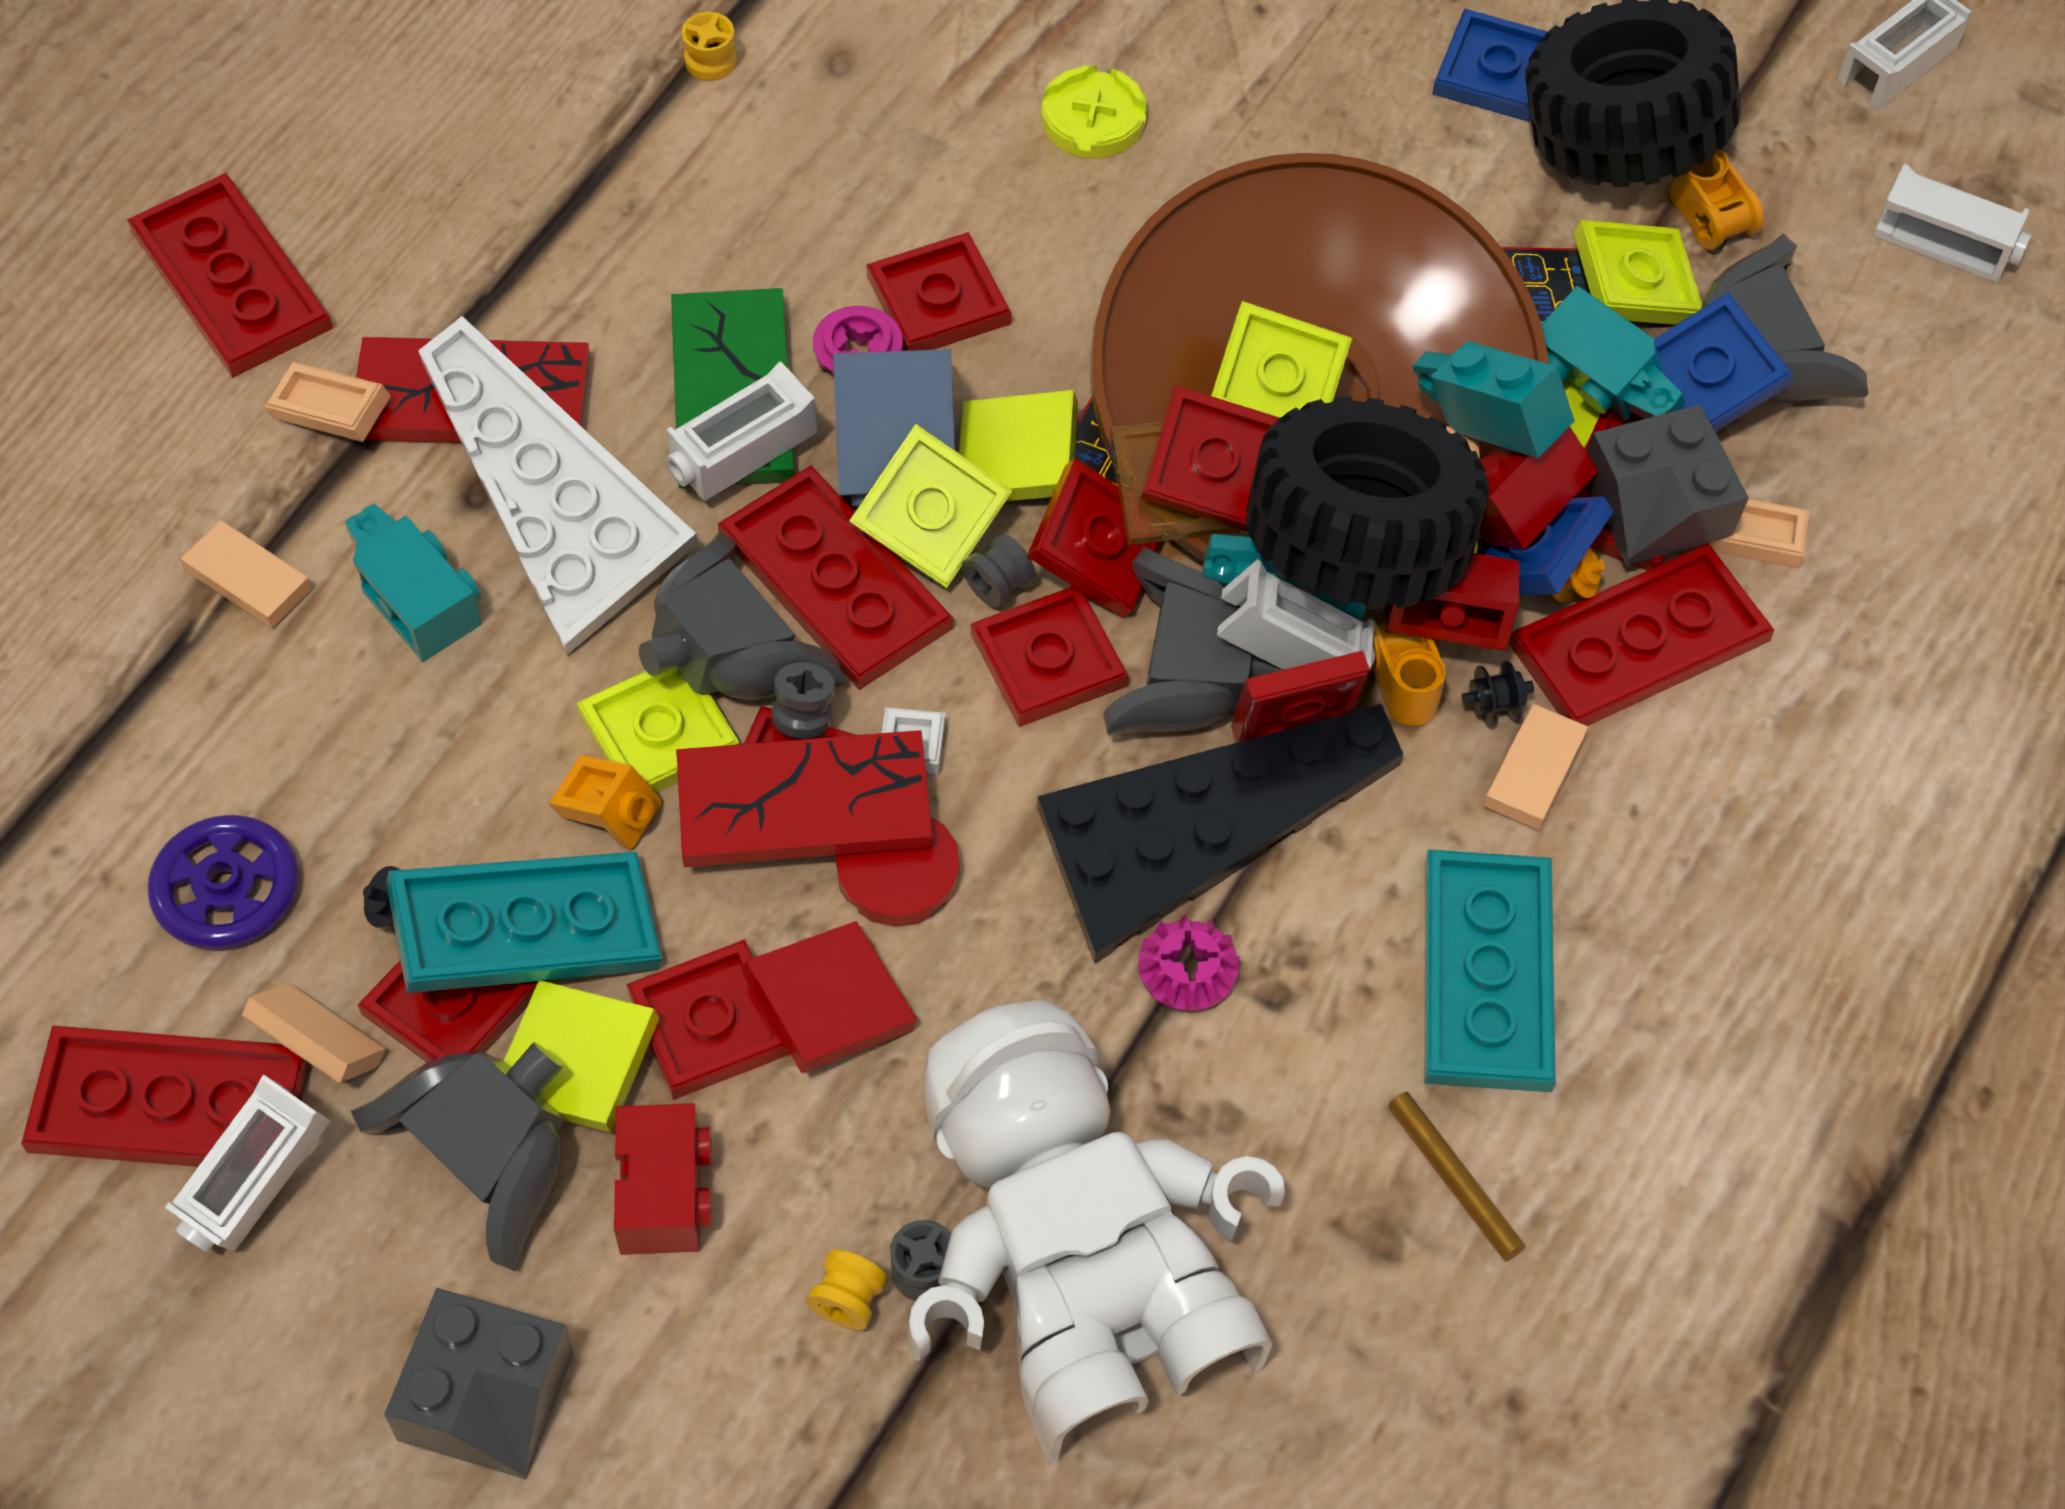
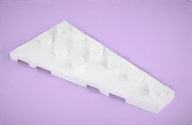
M463 316L418 350L422 364L566 655L572 652L698 545L697 534Z

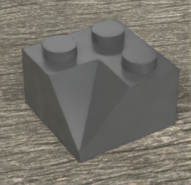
M1701 404L1593 433L1587 454L1598 472L1587 483L1592 497L1604 496L1614 511L1606 525L1626 566L1733 536L1749 497Z
M436 1287L384 1414L396 1440L526 1479L574 1355L566 1326Z

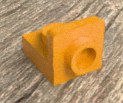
M580 755L549 801V804L561 818L604 827L620 846L632 849L660 808L661 799L633 766Z

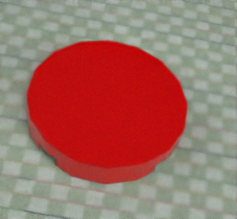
M930 816L932 847L837 855L836 869L839 890L846 901L848 898L850 903L858 908V913L868 920L890 926L917 924L931 917L932 911L940 908L943 903L946 905L954 896L960 876L957 843L944 824Z

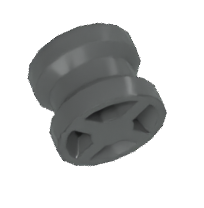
M1000 533L988 543V550L985 553H974L962 562L963 574L971 589L985 604L993 608H998L1007 602L1010 598V591L1015 587L1023 589L1036 578L1034 565L1031 559L1026 557V551L1015 539L1003 533Z
M797 662L788 664L777 672L774 681L776 699L772 705V722L776 729L790 737L802 739L818 737L828 730L832 720V706L830 702L834 698L835 680L828 670L813 663Z
M930 1220L914 1221L903 1226L894 1235L890 1246L892 1280L897 1290L908 1299L916 1301L920 1295L930 1288L940 1286L938 1279L951 1233L939 1223ZM932 1265L937 1268L936 1270L930 1269L928 1271H921V1273H918L921 1267H928Z

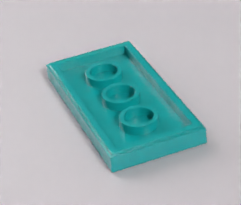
M1428 849L1425 859L1424 1084L1552 1092L1556 1083L1552 858Z
M637 852L393 870L388 872L386 885L406 993L658 970L662 961Z

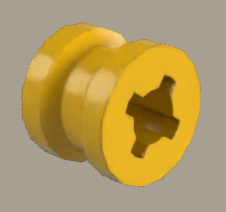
M707 11L689 17L683 24L681 31L682 42L685 48L684 63L687 71L692 76L701 80L713 81L726 77L734 70L737 63V52L734 46L735 30L732 22L726 16L717 12Z
M840 1249L830 1250L827 1252L822 1263L823 1279L821 1283L810 1288L805 1299L806 1305L814 1313L830 1323L851 1330H864L867 1328L872 1317L869 1305L874 1296L883 1293L888 1282V1276L883 1269L860 1255Z

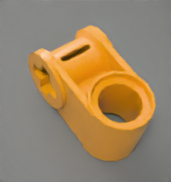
M1717 149L1713 158L1702 166L1696 163L1691 167L1689 173L1677 178L1673 177L1669 197L1690 225L1697 241L1703 248L1713 250L1720 247L1724 239L1740 233L1749 236L1762 230L1764 212L1761 202L1756 193L1746 185L1723 150Z
M1375 621L1373 636L1375 659L1370 670L1374 673L1388 713L1394 720L1407 726H1422L1431 722L1436 717L1440 706L1446 676L1445 665L1441 660L1433 638L1387 631V621L1380 623Z

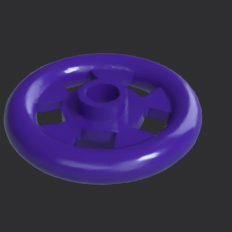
M221 815L203 819L187 826L173 836L155 858L148 878V899L152 913L167 933L187 945L210 950L229 949L245 945L268 933L289 911L298 889L299 867L297 858L286 838L274 827L261 820L242 815ZM244 841L252 843L263 850L252 863L244 856L235 853ZM211 843L217 852L202 859L197 866L193 865L187 857L200 847ZM222 872L232 873L226 882L220 884L212 883L213 878L217 874ZM258 878L273 881L270 893L264 902L249 898L254 890L255 881ZM191 882V889L196 899L178 906L174 898L173 887ZM234 908L233 922L227 924H207V915L210 909L223 911Z

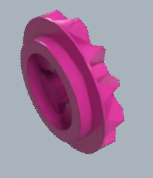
M849 306L833 311L821 320L813 335V352L817 357L819 368L830 370L833 376V353H860L856 349L848 350L847 336L851 341L855 340L860 346L867 344L868 352L901 351L903 348L902 333L895 320L885 312L868 306Z
M1185 914L1179 921L1169 924L1160 921L1156 930L1148 938L1143 939L1138 969L1144 987L1157 1001L1177 1010L1198 1011L1218 1004L1232 991L1238 977L1240 956H1237L1233 947L1231 934L1224 935L1217 930L1211 919L1205 923L1191 921ZM1184 945H1190V949L1193 950L1196 959L1206 960L1198 962L1193 981H1189L1188 972H1185L1183 963L1172 962L1180 959Z

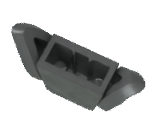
M1784 233L1771 244L1740 259L1725 269L1713 281L1703 298L1701 309L1729 292L1793 374L1794 383L1769 398V400L1807 401L1866 397L1868 395L1866 372L1850 360L1824 351L1825 344L1786 273L1796 253L1797 245Z
M720 530L710 542L673 568L660 586L654 601L656 619L652 631V639L641 643L639 646L640 661L650 676L656 677L676 669L696 693L706 695L719 691L730 697L748 701L776 698L774 694L775 675L784 666L797 662L813 663L824 667L832 674L835 680V687H840L845 683V676L840 663L832 654L814 645L794 641V632L733 563L736 542Z
M1146 546L1141 549L1133 560L1132 569L1146 593L1161 606L1146 686L1129 692L1113 702L1105 710L1103 716L1107 734L1110 736L1128 732H1181L1210 726L1225 718L1227 714L1235 713L1245 679L1283 670L1217 636L1218 626L1241 607L1221 599L1222 589L1226 587L1224 584L1205 577L1202 572L1162 556Z
M536 1042L529 1046L512 1067L503 1060L482 1051L476 1054L465 1052L445 1055L414 1070L373 1101L351 1110L361 1133L381 1134L408 1129L482 1202L488 1203L486 1246L490 1260L510 1270L515 1271L517 1269L524 1244L551 1194L561 1164L562 1139L558 1131L562 1126L563 1117L540 1095L563 1069V1065L557 1058Z

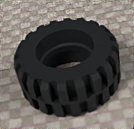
M1622 0V3L1608 6L1607 2L1592 6L1591 11L1585 14L1577 12L1567 17L1563 26L1558 27L1555 25L1545 34L1542 42H1538L1529 57V63L1525 69V81L1535 146L1539 149L1540 155L1552 167H1556L1562 174L1572 179L1580 176L1587 184L1600 186L1602 182L1612 183L1613 187H1629L1630 183L1644 182L1645 185L1660 183L1661 178L1669 175L1677 178L1687 174L1693 165L1697 163L1702 166L1713 158L1717 149L1722 150L1734 134L1741 116L1737 54L1732 34L1711 12L1704 8L1698 11L1693 3L1679 0L1677 3H1670L1668 0Z
M1336 397L1330 403H1324L1322 399L1306 403L1300 410L1296 407L1290 410L1269 427L1264 434L1261 446L1259 447L1246 508V526L1257 552L1265 562L1272 561L1271 565L1275 573L1286 581L1291 578L1297 581L1300 589L1311 595L1316 596L1317 593L1332 597L1331 602L1346 606L1349 605V602L1365 604V609L1382 610L1386 604H1395L1398 609L1412 607L1420 601V598L1428 602L1439 597L1464 577L1466 569L1471 563L1487 505L1489 481L1476 451H1471L1467 440L1458 432L1452 434L1448 432L1445 423L1433 416L1427 419L1418 415L1417 409L1402 404L1399 408L1385 405L1384 400L1367 398L1366 402L1353 401L1352 397Z

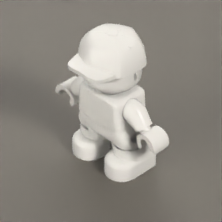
M1036 1000L1007 1003L977 1013L943 1035L927 1053L922 1087L926 1116L934 1141L938 1144V1148L943 1155L950 1159L954 1158L959 1170L967 1180L989 1189L987 1206L966 1216L951 1231L938 1279L940 1286L930 1288L920 1295L911 1308L908 1343L912 1356L920 1362L930 1352L931 1339L926 1331L928 1325L936 1319L954 1318L966 1328V1345L980 1350L984 1319L982 1310L977 1302H983L987 1298L1002 1272L1013 1299L1018 1372L1024 1410L1050 1465L1059 1460L1065 1435L1088 1418L1127 1402L1132 1403L1136 1414L1146 1410L1149 1400L1132 1365L1158 1353L1159 1360L1176 1395L1186 1392L1189 1382L1200 1371L1216 1361L1241 1350L1253 1374L1263 1370L1273 1345L1254 1305L1249 1299L1241 1297L1234 1283L1219 1271L1220 1268L1207 1246L1187 1224L1171 1213L1170 1204L1197 1210L1200 1202L1207 1204V1211L1212 1225L1219 1234L1232 1241L1242 1213L1233 1208L1229 1202L1228 1195L1239 1190L1250 1191L1258 1196L1264 1207L1281 1206L1285 1196L1283 1177L1277 1169L1261 1158L1245 1156L1232 1159L1222 1166L1217 1173L1211 1170L1213 1161L1169 1139H1148L1134 1143L1130 1136L1123 1132H1113L1103 1136L1108 1126L1111 1112L1107 1097L1108 1082L1104 1073L1096 1067L1098 1051L1084 1029L1069 1012L1050 1001Z

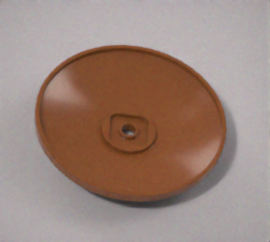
M1295 153L1249 160L1219 170L1191 184L1168 200L1144 223L1130 240L1115 264L1101 298L1091 342L1090 386L1094 413L1102 441L1115 470L1127 490L1147 516L1163 532L1193 556L1204 562L1211 534L1250 537L1249 533L1140 498L1175 385L1211 396L1242 301L1352 338L1334 399L1336 397H1352L1353 401L1366 402L1367 398L1384 400L1385 405L1397 408L1402 404L1417 409V414L1428 419L1433 416L1445 423L1446 426L1450 425L1445 421L1440 404L1431 399L1430 395L1421 392L1418 385V376L1413 371L1412 365L1426 351L1452 355L1466 341H1470L1549 364L1540 319L1522 277L1506 252L1492 235L1465 209L1445 194L1421 180L1385 165L1335 154ZM1478 440L1480 459L1490 455L1497 445ZM1480 532L1478 534L1477 542L1482 538Z

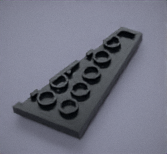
M1382 704L1038 796L1037 809L1094 964L1112 954L1113 947L1136 932L1141 935L1158 924L1160 916L1183 901L1190 900L1192 902L1267 853L1268 846L1289 832L1296 834L1310 825L1315 815L1335 802H1345L1399 767L1403 751Z

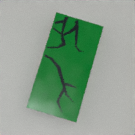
M783 288L671 294L676 429L763 378L778 362L781 361L788 368ZM793 449L788 450L732 485L785 482L794 476Z

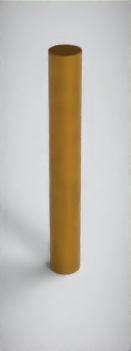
M1403 1092L1396 1096L1388 1104V1108L1503 1260L1509 1261L1517 1256L1526 1247L1524 1242L1409 1092Z

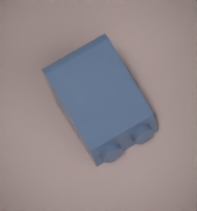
M951 349L833 353L839 495H851L852 506H860L915 424L955 451Z

